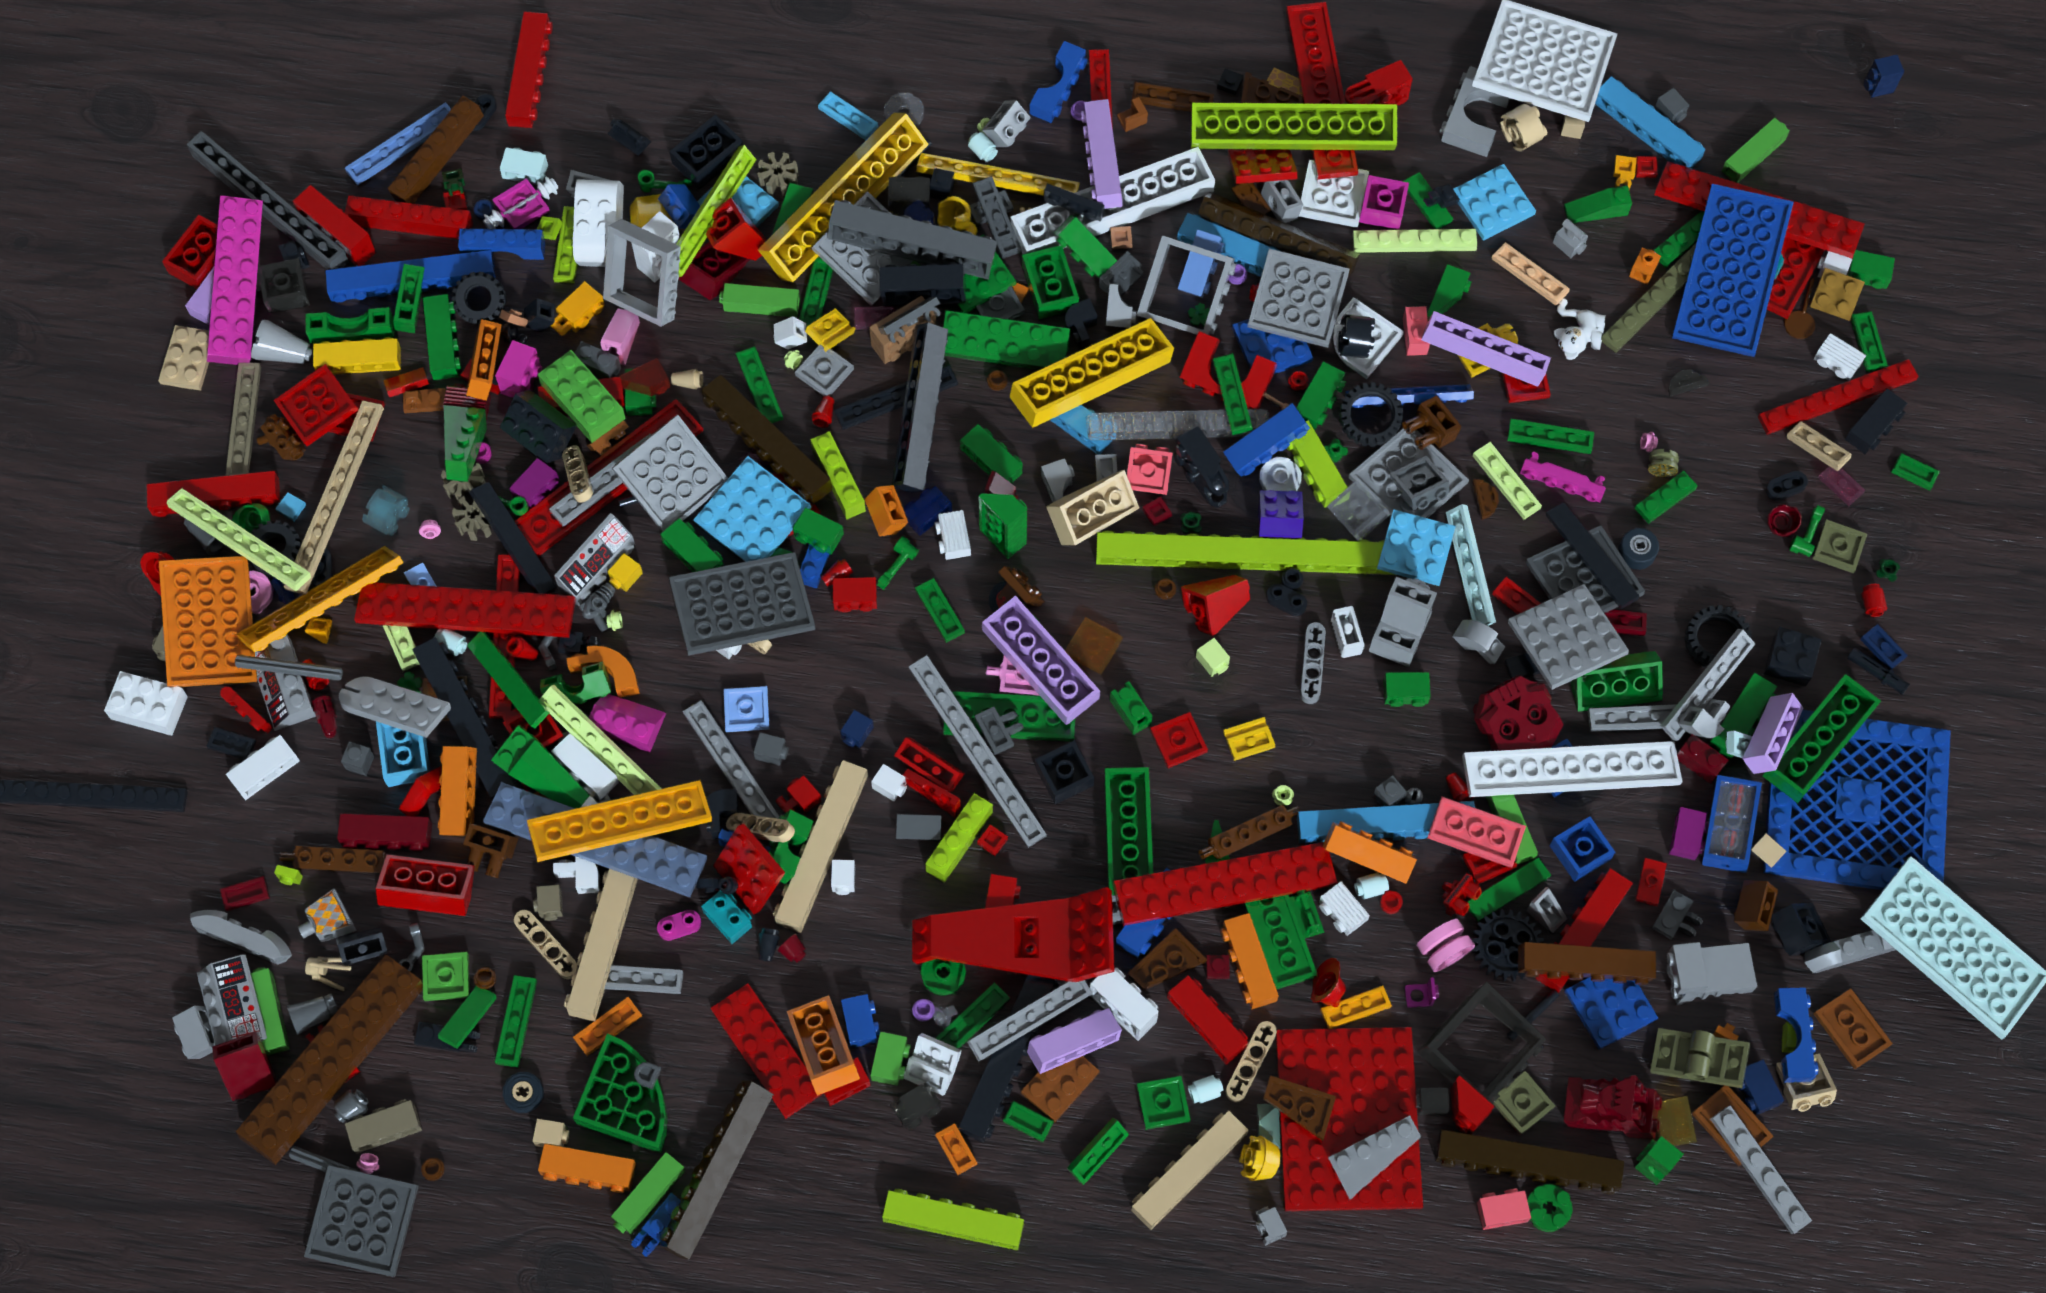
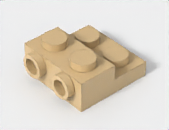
M1820 1053L1814 1055V1061L1818 1063V1075L1811 1082L1783 1083L1781 1062L1776 1064V1070L1784 1085L1783 1093L1791 1110L1798 1109L1803 1112L1810 1109L1812 1105L1820 1104V1106L1825 1107L1832 1104L1835 1100L1837 1089Z

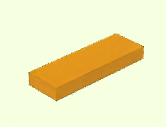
M1382 985L1341 1000L1338 1007L1328 1005L1322 1007L1320 1011L1327 1028L1334 1029L1389 1009L1392 1005Z

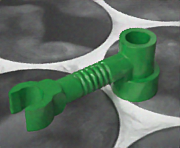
M643 170L638 174L640 189L646 193L650 192L652 188L665 189L668 184L692 186V181L688 179L678 182L655 180L654 174L649 170Z
M498 496L505 508L512 510L518 518L529 511L528 504L523 497H515L509 501Z
M1817 505L1816 509H1813L1804 538L1795 535L1789 546V551L1796 554L1799 552L1808 557L1812 555L1815 545L1811 544V541L1825 511L1824 507Z
M904 536L898 540L893 549L900 555L877 581V586L883 590L888 586L908 558L913 560L919 552V549L910 544V540Z

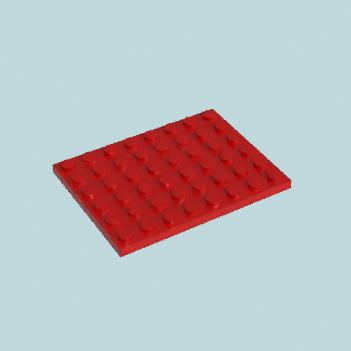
M1412 1027L1276 1030L1278 1078L1336 1096L1323 1141L1280 1111L1284 1211L1422 1209L1423 1195L1419 1139L1415 1142V1145L1409 1147L1402 1155L1390 1163L1385 1170L1373 1178L1351 1200L1328 1158L1408 1116H1411L1418 1130Z

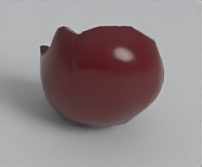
M1785 504L1778 505L1768 514L1767 525L1773 534L1787 537L1798 530L1801 525L1802 516L1796 507Z

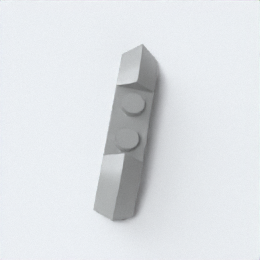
M201 910L190 913L193 927L199 933L277 965L286 962L292 956L287 944L272 931L266 930L262 933L254 927L246 929L241 927L242 924L234 919L229 918L227 921L228 913L218 910Z
M1872 930L1805 952L1804 963L1812 973H1819L1896 949Z

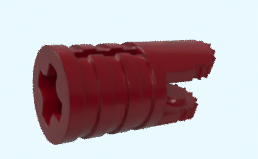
M320 696L312 701V706L324 736L332 739L336 735L337 724L335 719L337 716L331 702V697Z

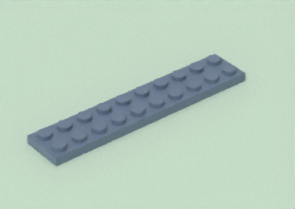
M501 782L483 821L484 824L531 840L527 820L575 808ZM654 836L570 854L687 897H691L707 860V855Z

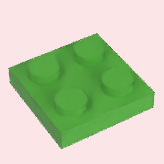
M468 952L422 956L424 1001L467 998L470 995Z

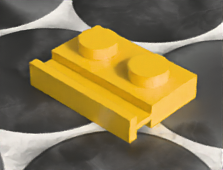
M835 308L807 326L805 332L818 345H822L824 347L823 350L826 352L854 334L856 328L851 327L849 321Z
M1265 717L1223 731L1234 761L1275 748V742Z

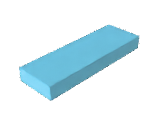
M831 91L818 105L819 110L864 140H867L878 127V122Z

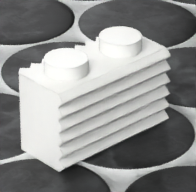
M1830 333L1816 353L1814 360L1820 366L1831 369L1839 378H1846L1850 381L1866 355Z
M963 510L938 514V522H935L937 535L941 534L942 541H938L940 554L944 553L946 560L971 556Z
M1353 606L1335 609L1331 622L1332 626H1334L1333 630H1335L1334 633L1336 634L1335 637L1337 638L1336 641L1338 642L1337 645L1339 646L1341 657L1346 658L1362 654L1365 645Z
M1339 882L1320 897L1319 907L1326 916H1331L1335 921L1333 922L1335 928L1340 933L1344 932L1348 936L1369 919L1370 915L1342 882Z

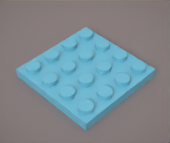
M747 456L693 521L743 561L748 562L770 557L791 533L805 507L811 509L812 506Z

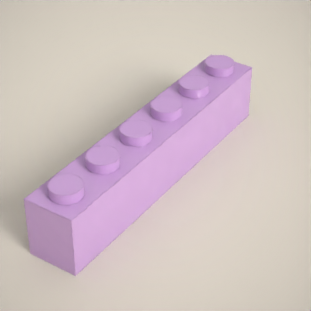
M1106 99L1084 102L1085 110L1081 111L1082 123L1087 125L1083 126L1084 139L1088 138L1089 140L1085 142L1086 154L1091 155V157H1087L1088 170H1093V173H1089L1090 185H1095V189H1091L1092 200L1105 205L1104 209L1122 207L1109 101Z
M1435 311L1432 313L1421 339L1537 387L1544 378L1551 359L1548 356Z

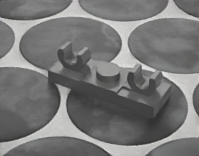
M930 296L878 329L881 334L888 335L890 342L895 343V332H898L900 337H905V332L900 329L901 326L907 325L909 327L919 321L918 317L922 315L925 321L930 322V311H933L935 316H940L939 309L935 307L940 303L937 297Z

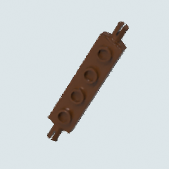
M1281 805L1208 839L1209 846L1199 850V855L1207 852L1200 857L1204 859L1213 854L1216 859H1220L1293 825L1291 818L1298 815V812H1301V810L1293 813V811L1299 809V806L1296 805L1287 810L1284 805Z
M296 846L293 853L280 852V856L286 857H279V860L292 862L295 869L381 873L386 852L379 850Z

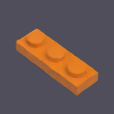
M627 997L573 1038L585 1055L589 1056L603 1045L607 1033L615 1037L642 1017V1014L630 998Z

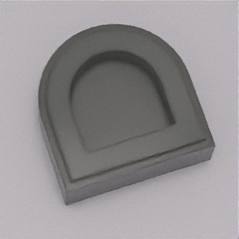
M643 1062L635 1069V1079L640 1085L653 1090L662 1068L649 1062Z

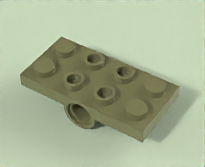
M1658 1028L1650 1071L1652 1074L1743 1088L1750 1043L1718 1038L1712 1033L1701 1030L1687 1033Z

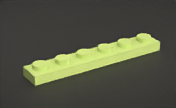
M1476 229L1353 231V250L1357 253L1476 251L1477 236Z

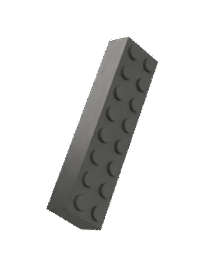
M835 200L829 221V240L924 264L936 263L938 265H947L950 262H957L963 264L965 274L989 280L997 241L991 237L976 236L968 231H956L949 226H936L929 221H916L909 216H897L885 210H873L866 205H853L846 200Z

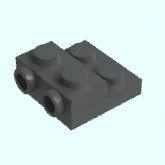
M1427 456L1390 473L1391 480L1402 492V498L1412 510L1417 508L1425 509L1429 502L1436 499L1443 500L1450 493L1449 481Z

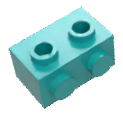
M720 890L701 907L708 919L733 944L752 928L750 921L752 917L744 908L740 910L736 906L738 902L732 894H724Z

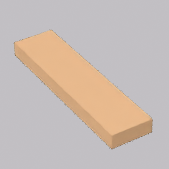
M1506 242L1492 255V260L1554 305H1557L1569 293L1570 288Z

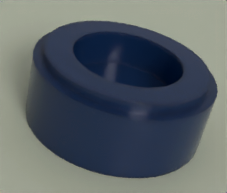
M486 199L479 200L474 205L475 216L481 221L485 219L484 214L491 216L492 209L495 210L493 203Z

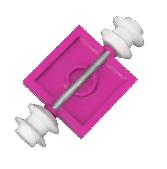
M545 177L546 182L542 184L538 181L537 190H535L526 178L492 199L500 213L492 209L491 216L484 214L485 219L483 223L487 229H496L498 225L504 227V220L506 219L512 229L524 228L550 212L549 207L541 197L549 200V194L554 193L557 195L558 185L553 178Z

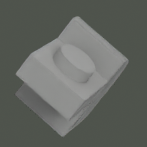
M1462 620L1452 636L1465 650H1476L1489 664H1495L1505 648L1496 638L1498 633L1495 630L1475 620Z
M1711 699L1705 710L1689 706L1678 724L1691 735L1706 738L1716 737L1724 730L1719 723L1725 718L1730 705L1726 701Z

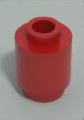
M1880 584L1864 586L1861 594L1866 614L1871 615V617L1883 615L1884 611L1887 610V604Z

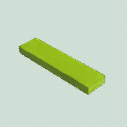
M564 206L563 224L560 229L553 280L554 282L575 284L577 263L573 255L574 207Z

